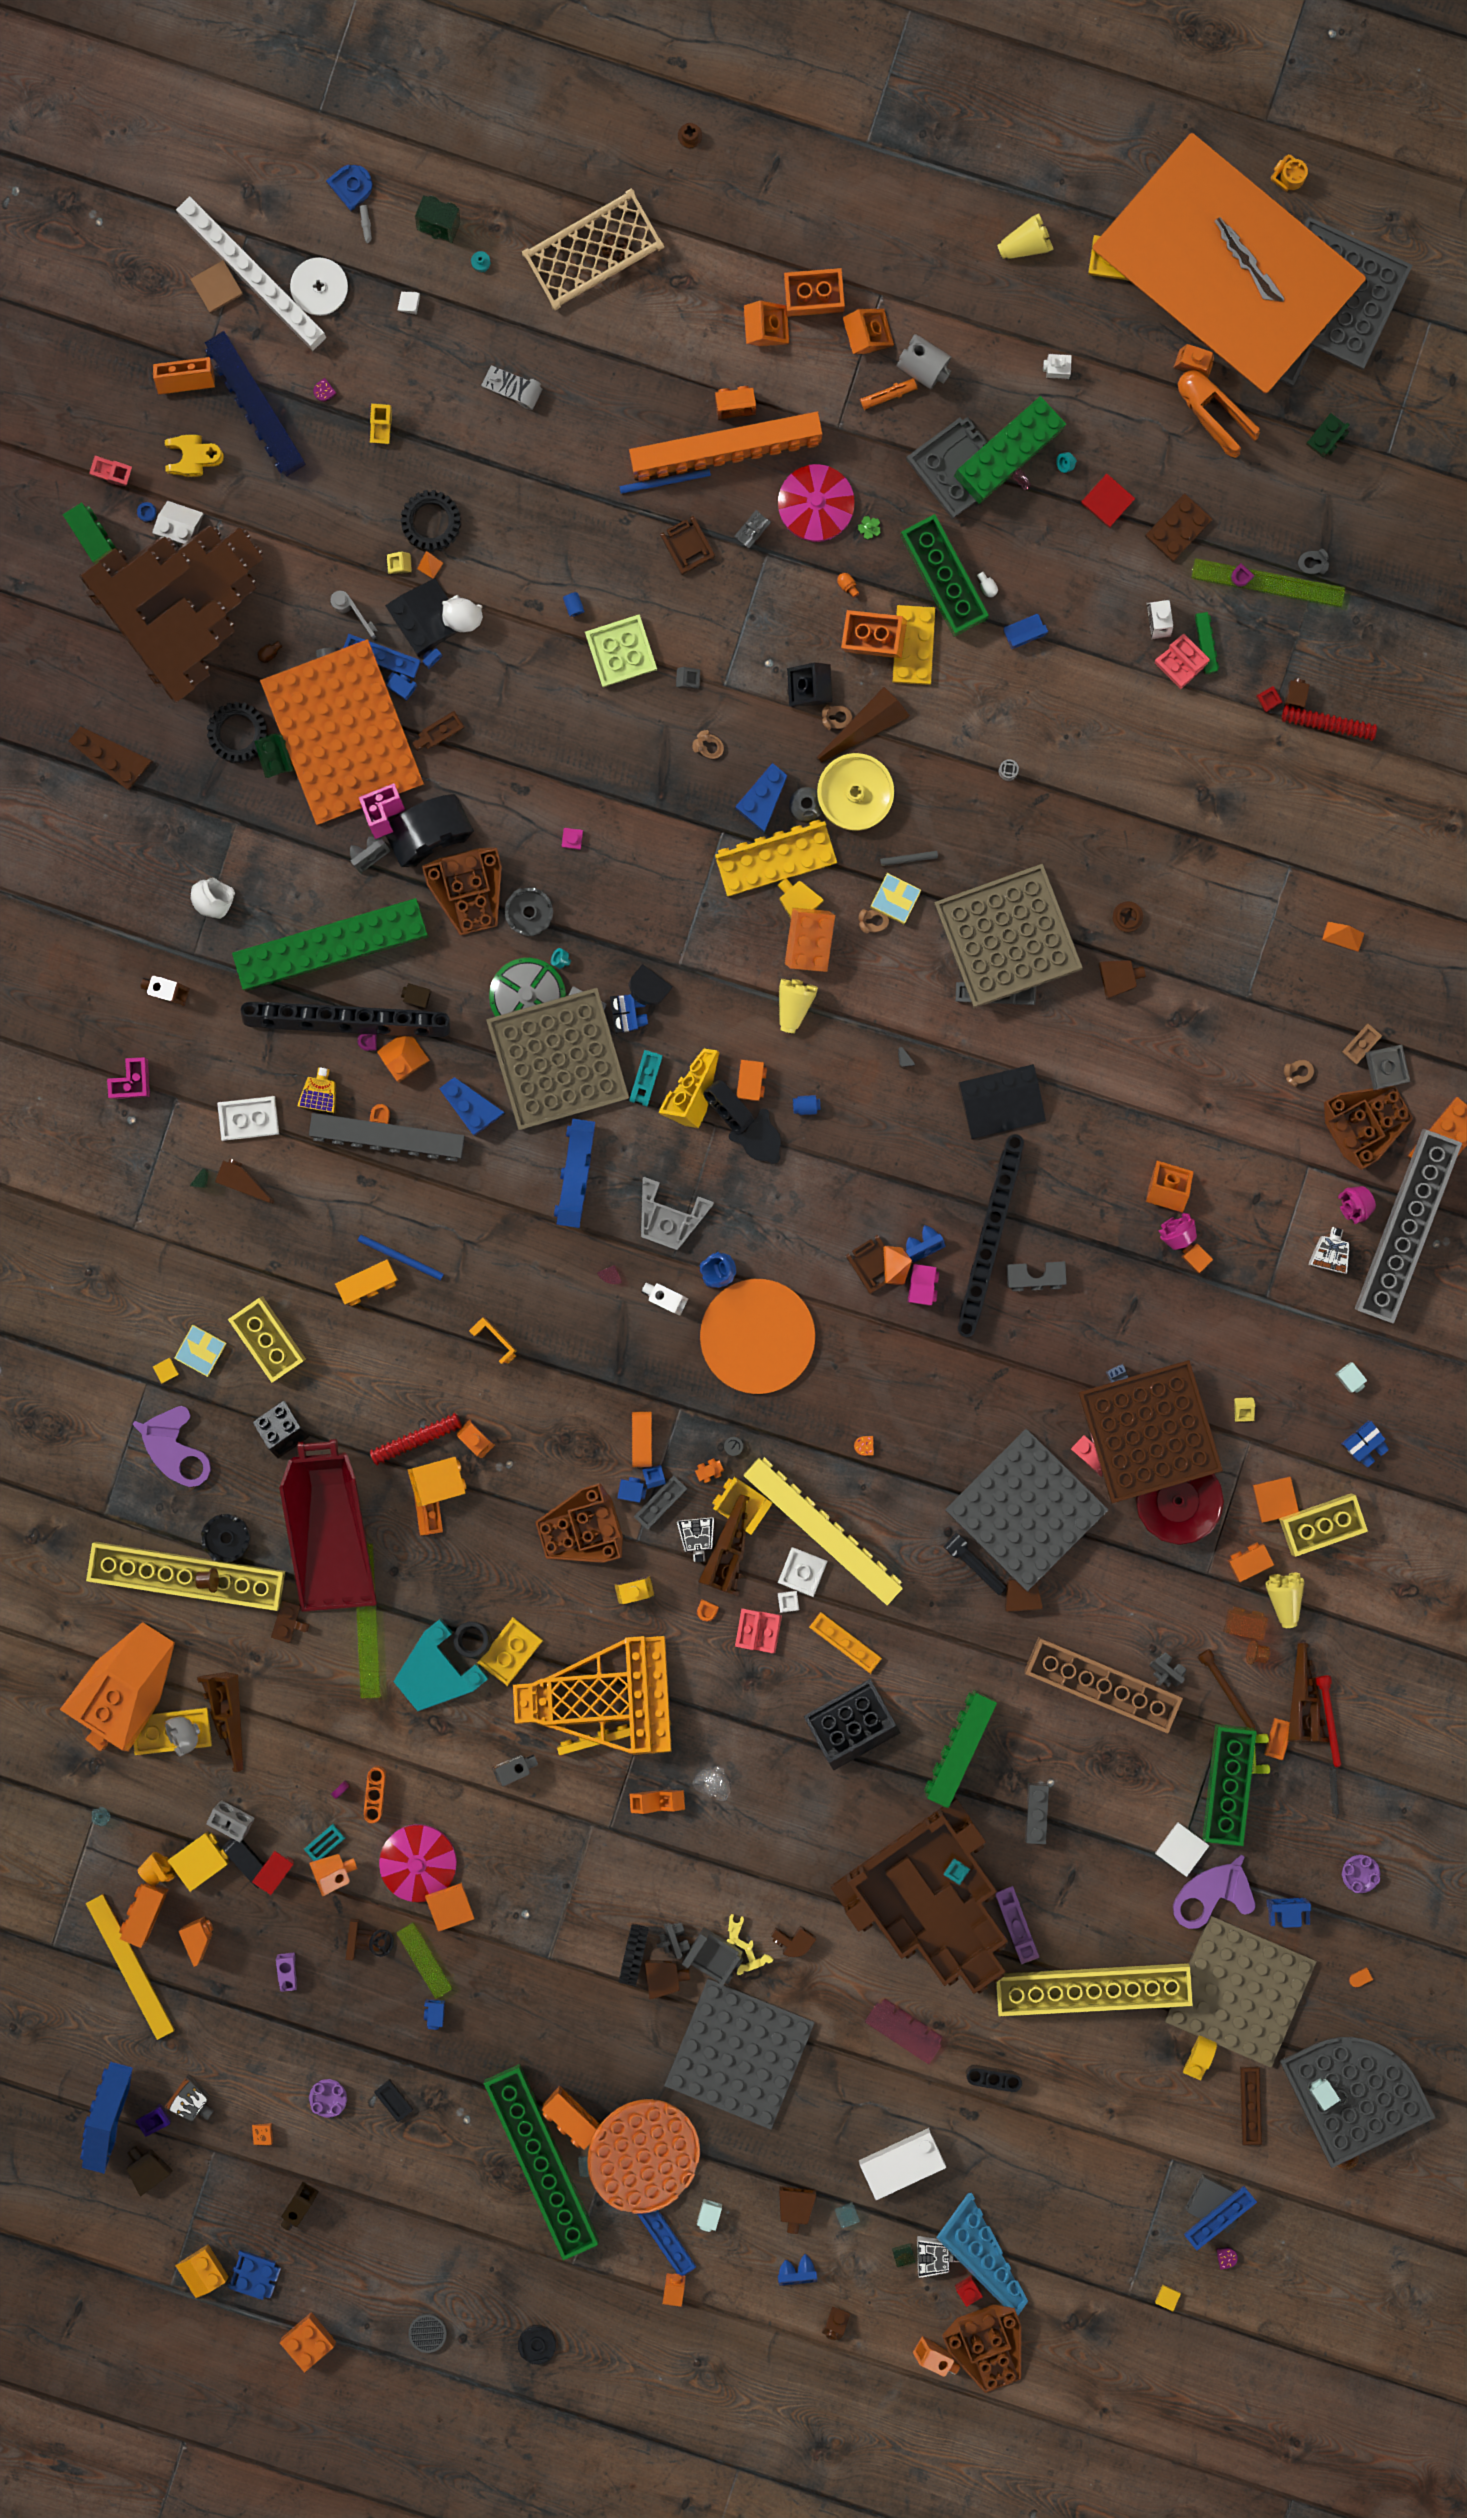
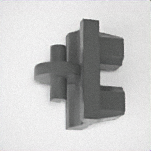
M756 510L734 538L750 549L771 524V521Z
M1163 1653L1154 1659L1149 1666L1155 1670L1153 1675L1158 1679L1155 1683L1158 1687L1162 1683L1167 1687L1170 1684L1177 1687L1185 1680L1183 1676L1186 1668L1180 1664H1177L1174 1669L1169 1667L1168 1664L1171 1662L1172 1657L1167 1653Z
M681 1922L665 1923L663 1925L668 1939H666L665 1933L660 1934L661 1942L656 1944L657 1948L663 1947L666 1954L671 1952L669 1945H671L674 1957L677 1959L681 1958L682 1954L691 1950L687 1939L677 1942L676 1939L677 1935L685 1933Z

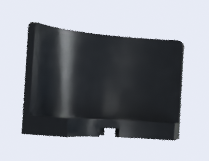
M449 794L429 799L406 810L390 822L393 832L385 836L400 866L416 867L422 860L433 853L432 849L440 845L444 848L453 844L464 843L474 830L457 796Z

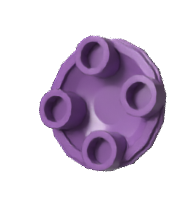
M1367 1855L1352 1856L1345 1862L1342 1868L1343 1882L1355 1893L1369 1892L1380 1882L1379 1866L1374 1859Z
M325 2079L316 2083L309 2095L311 2110L315 2114L326 2118L339 2115L347 2103V2094L344 2087L332 2079Z

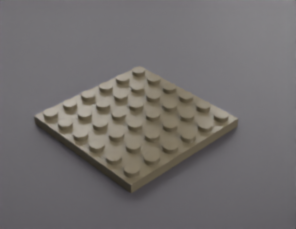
M1043 864L934 902L973 1008L1083 969Z
M597 987L486 1019L518 1130L629 1099Z
M1210 1915L1189 1962L1193 2006L1170 2007L1164 2021L1198 2037L1199 2035L1216 2042L1219 2046L1272 2068L1317 1961Z

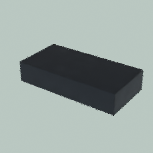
M390 2079L374 2091L397 2122L413 2111L412 2106Z

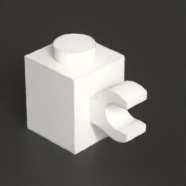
M1048 354L1047 360L1043 362V372H1046V378L1069 379L1072 355Z

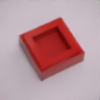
M1274 686L1256 696L1265 713L1283 703Z

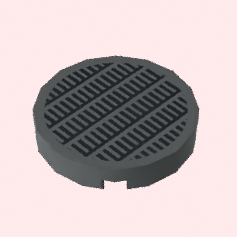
M431 2313L417 2316L409 2327L408 2336L410 2343L416 2350L423 2353L437 2351L446 2341L447 2328L444 2321Z

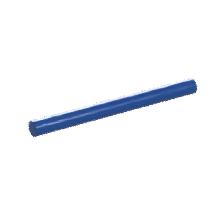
M708 468L619 487L620 493L623 494L711 475Z
M360 1235L358 1238V1242L440 1281L444 1275L366 1236Z

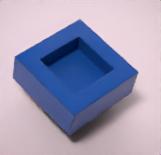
M437 648L433 651L430 649L423 656L424 660L422 662L430 669L443 656Z
M661 1465L642 1470L647 1489L666 1484Z

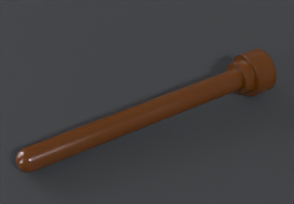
M1207 1649L1199 1654L1197 1658L1201 1664L1204 1663L1205 1666H1208L1246 1727L1255 1729L1254 1723L1214 1663V1654L1211 1649Z

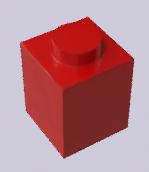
M972 2275L955 2285L956 2291L966 2307L983 2297Z

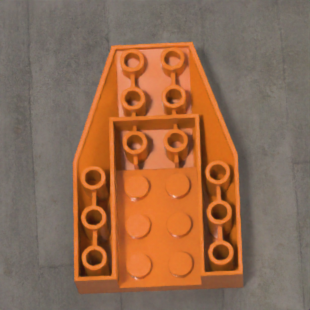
M142 1622L93 1664L60 1710L122 1751H129L160 1702L175 1642Z

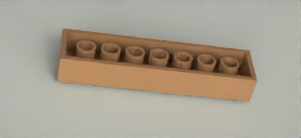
M1040 1637L1037 1639L1024 1671L1026 1675L1167 1734L1183 1699L1175 1693Z

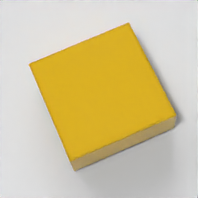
M171 1358L153 1366L161 1384L179 1375Z
M1162 2285L1155 2303L1174 2311L1181 2293Z

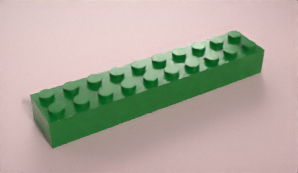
M414 898L236 951L232 955L242 989L246 992L429 936L419 902Z
M521 2064L485 2079L484 2086L562 2260L564 2261L597 2246L599 2238Z

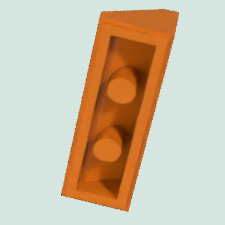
M415 1499L420 1535L442 1533L439 1501L418 1507Z

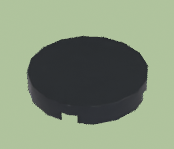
M532 2325L521 2333L518 2340V2350L521 2357L528 2361V2363L543 2364L548 2362L556 2350V2339L549 2328L543 2325Z

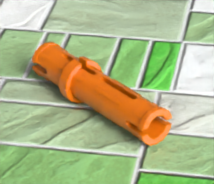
M912 378L900 384L894 383L890 388L860 398L863 409L866 410L898 397L899 399L902 395L918 390L915 380Z

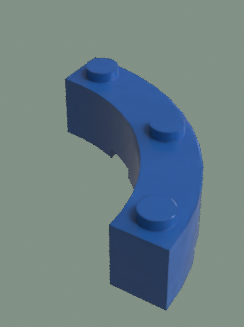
M573 1119L571 1126H567L566 1137H569L566 1167L561 1169L560 1179L564 1180L559 1206L555 1205L554 1217H557V1225L580 1228L595 1130V1122Z

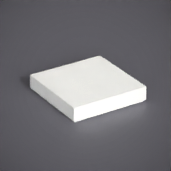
M792 1547L778 1583L814 1597L828 1561Z
M1177 1822L1155 1854L1187 1877L1209 1845Z

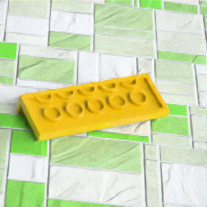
M815 820L809 823L810 826L802 828V825L791 828V832L787 833L779 831L768 839L763 836L755 839V843L747 844V842L737 844V848L729 850V848L718 850L715 858L727 897L782 881L785 878L788 879L837 864L825 821Z

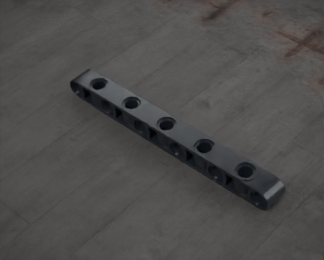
M246 1002L241 1006L242 1022L248 1027L411 1037H445L450 1033L449 1016L442 1012L276 1002Z
M1018 1134L1010 1135L1007 1138L1000 1157L960 1311L957 1331L963 1337H970L974 1334L982 1311L1021 1161L1024 1140ZM1011 1138L1019 1140L1020 1145L1018 1148L1010 1146ZM1002 1175H1007L1010 1178V1183L1007 1186L1000 1183ZM992 1212L1000 1214L999 1222L994 1223L991 1221L990 1215ZM983 1249H988L991 1253L988 1260L981 1258L980 1254ZM973 1286H978L981 1289L980 1296H972L971 1289ZM964 1323L971 1325V1332L969 1334H964L961 1331V1326Z

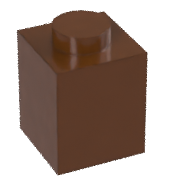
M1302 679L1291 680L1288 683L1284 706L1288 705L1289 707L1294 706L1295 708L1303 709L1306 705L1310 684H1306L1305 680Z

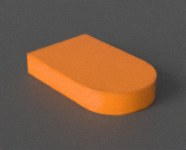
M1367 1967L1352 1974L1349 1978V1982L1353 1987H1360L1373 1980Z

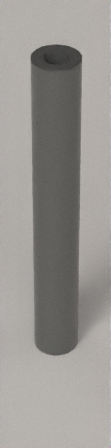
M937 851L881 858L880 863L881 866L936 859L938 858Z

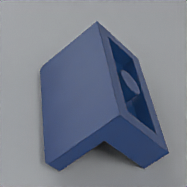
M1038 614L1006 626L1003 629L1011 650L1041 638L1048 633L1046 625L1042 624Z

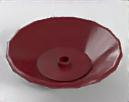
M1211 1474L1136 1496L1138 1515L1150 1533L1161 1541L1182 1545L1197 1542L1211 1533L1221 1518L1224 1499L1220 1482L1215 1474ZM1177 1497L1181 1499L1179 1505L1175 1503Z

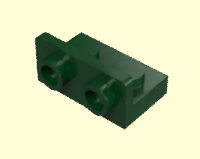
M1330 413L1306 445L1323 458L1327 454L1331 456L1338 447L1335 445L1339 439L1343 441L1348 435L1349 431L1347 429L1350 424H1344Z
M271 734L254 741L265 778L293 771V764L288 755L285 745L286 741L283 739L282 734Z

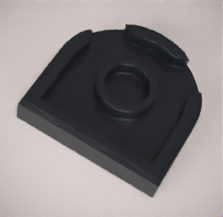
M643 964L633 974L628 983L631 996L642 1005H658L673 988V986Z

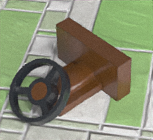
M351 1919L345 1960L353 1961L356 1949L370 1950L372 1954L379 1957L386 1956L391 1952L394 1938L389 1931L384 1929L377 1931L358 1929L360 1919ZM389 1935L390 1946L386 1951V1937ZM380 1949L382 1951V1954L375 1953V1951H379Z

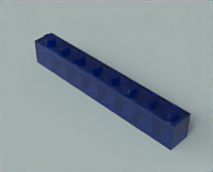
M222 331L204 342L207 347L204 351L210 359L214 358L217 365L214 367L219 375L222 376L224 374L227 379L224 383L230 392H235L237 397L234 399L239 408L244 407L247 413L244 416L250 425L254 423L256 426L255 434L260 441L264 439L267 444L264 448L268 455L275 457L277 462L274 464L279 473L284 472L287 477L305 466L303 458L226 333Z

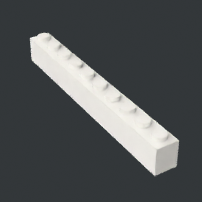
M190 196L176 209L178 215L224 260L312 351L326 339L325 333Z

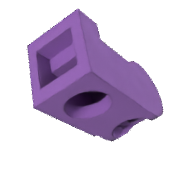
M295 1953L278 1954L276 1966L280 1991L297 1990Z

